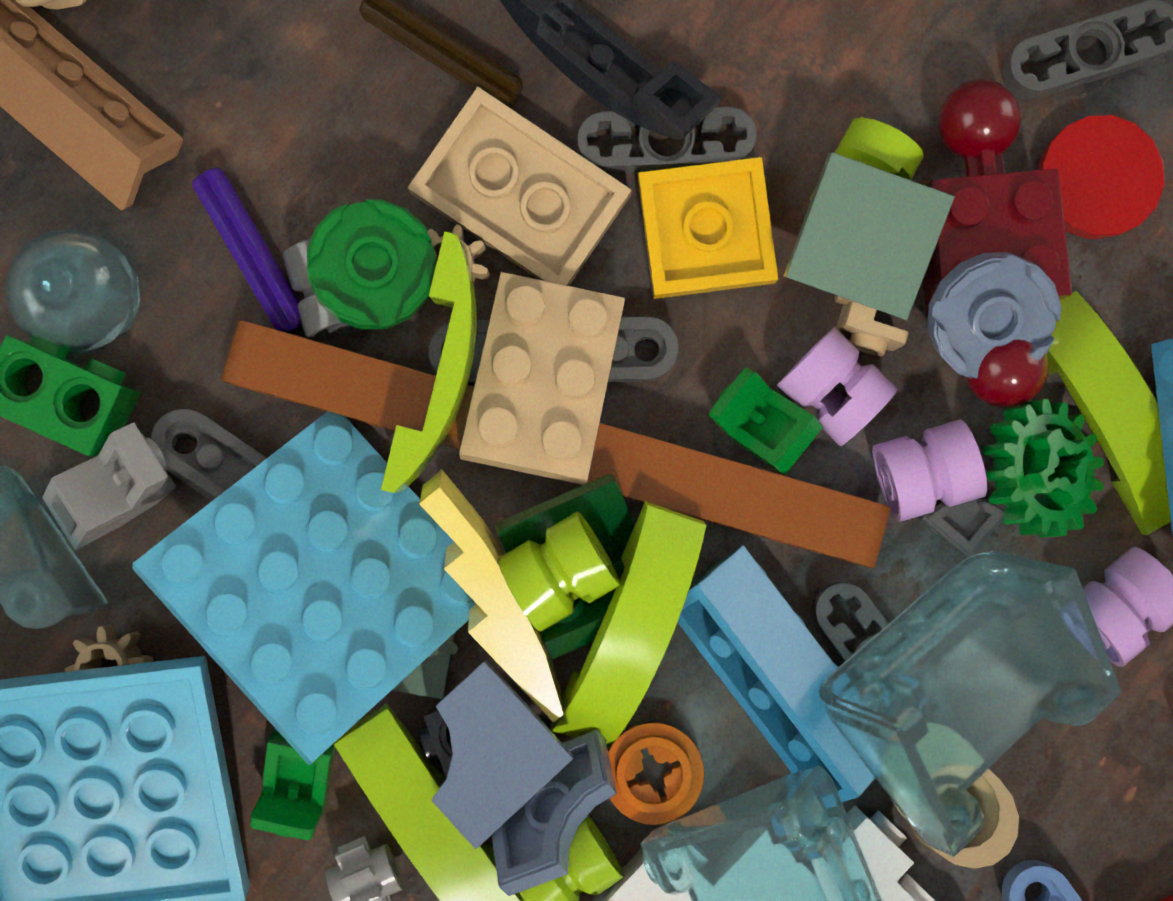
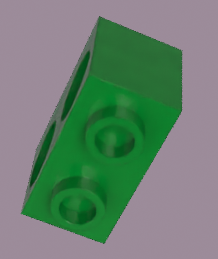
M35 332L29 342L6 335L0 346V417L89 457L98 456L110 433L126 426L141 392L122 384L127 373L93 358H90L86 367L66 359L70 350L69 347ZM39 365L43 374L42 384L35 393L29 395L25 388V377L31 368ZM96 390L100 398L99 411L94 418L85 421L80 411L81 401L88 392Z

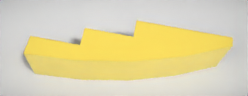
M441 469L422 486L419 504L454 541L446 547L444 570L475 601V605L469 610L468 633L539 708L555 722L563 715L561 687L541 631H538L524 615L504 580L498 564V558L504 555L503 550L481 516L443 469Z

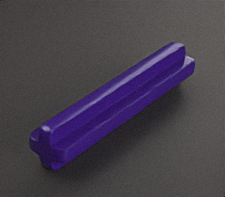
M212 168L200 174L193 180L192 187L275 330L294 334L301 330L303 324L297 307L300 302L226 174L219 168Z

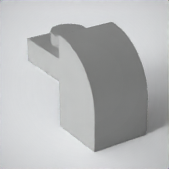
M133 422L110 433L98 456L52 477L42 499L73 548L77 550L116 530L156 505L176 485L166 471V461L158 445L152 439L145 438Z

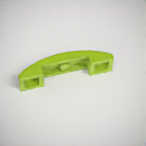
M445 231L429 297L435 304L450 307L453 310L423 431L396 425L381 490L391 493L403 492L431 462L456 419L470 378L477 331L474 283L470 264L461 240L457 234Z
M1074 291L1071 296L1060 300V323L1056 320L1055 329L1051 335L1054 340L1046 354L1049 375L1054 373L1060 375L1118 476L1117 479L1111 481L1141 534L1148 535L1171 522L1158 403L1116 337L1077 291Z
M645 501L621 557L625 566L620 578L621 585L615 590L581 673L573 671L562 696L563 715L555 722H551L552 731L576 738L598 730L606 740L607 748H610L618 739L645 696L674 633L701 551L706 530L704 521Z

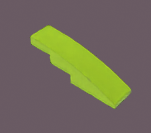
M387 703L354 724L334 743V746L367 798L439 901H524L520 893L508 896L499 888L494 851L488 842L484 841L475 849L431 801L446 779L436 766L429 762L426 753Z

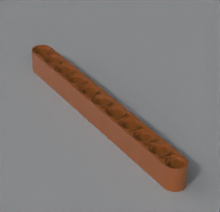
M238 320L220 381L321 411L340 414L349 419L395 432L396 425L423 431L436 376ZM467 385L462 404L442 444L443 446L460 450L473 396V386ZM599 423L587 483L605 475L612 474L624 498L641 503L647 501L696 519L875 569L891 512L890 507L877 502Z

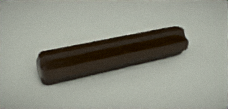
M362 0L359 11L365 21L475 91L479 87L509 108L519 98L523 89V82L520 77L401 0Z

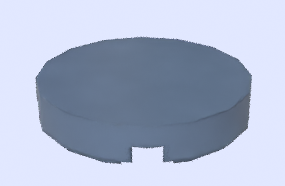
M1009 252L982 253L959 263L940 281L929 303L927 329L935 351L958 374L969 378H978V370L982 360L995 346H1002L1013 340H1026L1034 344L1030 356L1036 361L1047 354L1054 340L1051 335L1055 329L1056 320L1060 323L1061 303L1055 284L1033 262Z

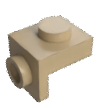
M835 295L834 302L843 304L836 328L845 337L850 338L849 341L859 352L874 356H884L886 350L895 351L905 345L909 334L908 331L874 321L876 309Z

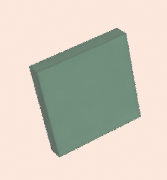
M828 153L783 277L907 320L955 196L839 154Z

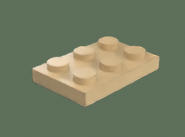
M479 87L473 92L408 186L410 194L453 223L461 225L463 230L478 240H482L484 244L536 279L569 286L630 198L632 191Z
M501 272L459 452L460 459L581 485L587 484L625 298Z

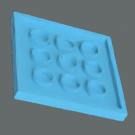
M328 411L133 562V570L308 765L312 764L469 620V610L475 605V601L444 570L446 547L454 541L421 507L419 497L409 486L399 493L381 490L387 462L346 417Z
M206 656L0 680V901L246 900L250 884Z

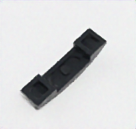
M500 0L529 40L566 77L605 107L634 124L657 134L682 140L720 103L721 97L677 61L673 59L661 70L575 0Z

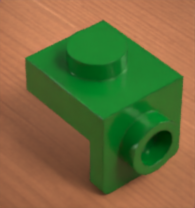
M748 367L744 368L733 383L722 391L717 403L709 412V417L735 444L783 476L786 475L823 428L814 415L770 389L759 374Z
M274 728L267 742L262 790L251 813V828L274 833L282 837H293L302 840H311L328 802L336 749L334 743L312 764L308 765L277 729Z

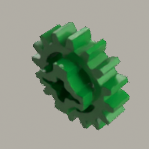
M1048 399L1030 401L1018 407L1007 408L1003 411L1005 422L993 423L989 428L997 443L995 445L983 446L982 450L983 454L993 460V468L985 471L987 481H994L996 485V490L989 497L990 504L1004 503L1006 508L1002 521L1006 525L1019 524V531L1023 536L1039 535V538L1067 536V530L1082 529L1084 527L1082 514H1092L1097 510L1094 501L1090 497L1091 492L1103 491L1104 484L1094 478V469L1104 465L1103 458L1093 456L1091 447L1097 441V437L1095 434L1083 435L1081 432L1085 417L1082 414L1068 416V403L1057 402L1050 404Z

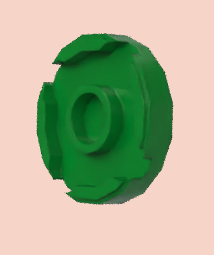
M382 199L365 200V202H356L349 206L347 203L333 209L315 227L307 248L308 282L318 303L338 321L359 329H388L410 319L427 301L436 268L435 250L425 226L406 208Z

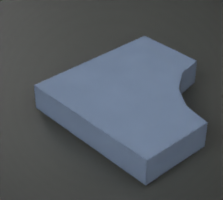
M487 660L483 661L436 705L449 728L453 755L448 776L431 801L475 849L573 760V754Z
M598 730L564 742L563 745L573 754V760L492 834L498 886L508 896L567 875L569 848L578 826L595 806L617 794L606 740Z

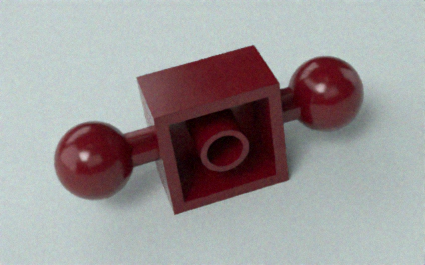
M972 80L958 86L947 96L940 109L938 119L940 136L952 153L964 159L966 177L931 180L926 185L927 187L955 196L922 280L926 318L928 317L929 303L940 281L959 263L982 253L1009 252L1027 259L1040 267L1055 284L1059 300L1072 295L1059 169L1004 172L1002 153L1011 146L1017 137L1021 124V112L1019 104L1011 91L1002 84L992 80ZM1013 340L1008 344L995 346L991 349L980 364L978 378L966 377V381L972 392L983 402L1000 408L1017 407L1033 399L1044 386L1048 375L1047 356L1045 354L1036 361L1030 356L1033 343L1026 340Z

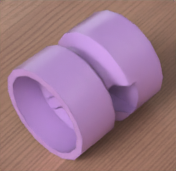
M833 327L781 379L777 386L799 407L803 409L814 407L817 410L816 418L823 426L822 429L839 446H842L882 410L898 391V387L874 364L861 366L857 362L859 350L837 328ZM839 382L845 386L848 394L846 397L842 393L833 390Z
M961 419L924 430L922 440L919 443L914 439L904 436L873 445V462L878 483L886 505L891 508L890 513L896 522L934 512L936 501L939 499L945 505L951 507L986 496L987 477L984 463L972 432Z
M1137 547L1128 549L1104 569V584L1091 581L1064 603V610L1068 618L1080 634L1102 656L1120 667L1125 666L1150 645L1147 632L1150 630L1165 632L1173 625V575L1156 558Z

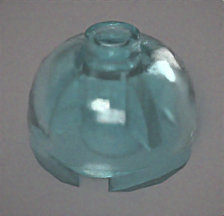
M76 229L50 230L29 240L14 256L5 279L6 304L16 325L32 339H43L58 347L68 349L69 355L95 354L107 348L104 345L112 342L118 334L124 335L132 326L140 305L139 278L121 251L102 237Z

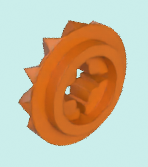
M660 721L633 725L618 737L608 751L617 792L610 800L626 817L648 825L665 824L686 814L697 801L703 787L704 766L697 747L684 731ZM644 748H647L649 755L654 756L657 763L668 761L671 764L679 761V763L671 766V770L663 774L665 783L663 789L666 794L663 797H660L657 788L654 789L649 780L627 782L636 778L635 775L644 770L642 762L644 756L641 751Z

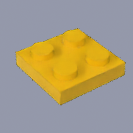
M762 157L638 173L653 299L775 284L778 281Z

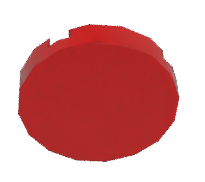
M1114 115L1087 116L1067 125L1044 148L1036 169H1059L1065 231L1087 240L1115 237L1141 225L1156 209L1165 186L1164 162L1154 140L1135 123Z

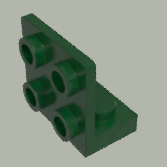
M608 474L496 523L495 529L507 553L528 540H532L540 545L545 543L546 529L578 511L596 534L620 579L625 569L621 557L634 529V524L614 475ZM616 588L591 603L577 598L573 602V613L541 631L552 659L595 640Z

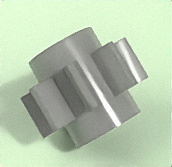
M366 835L337 847L339 853L335 854V859L338 864L325 870L327 886L333 901H393L391 894L403 890L401 873L390 847L384 844L371 850Z

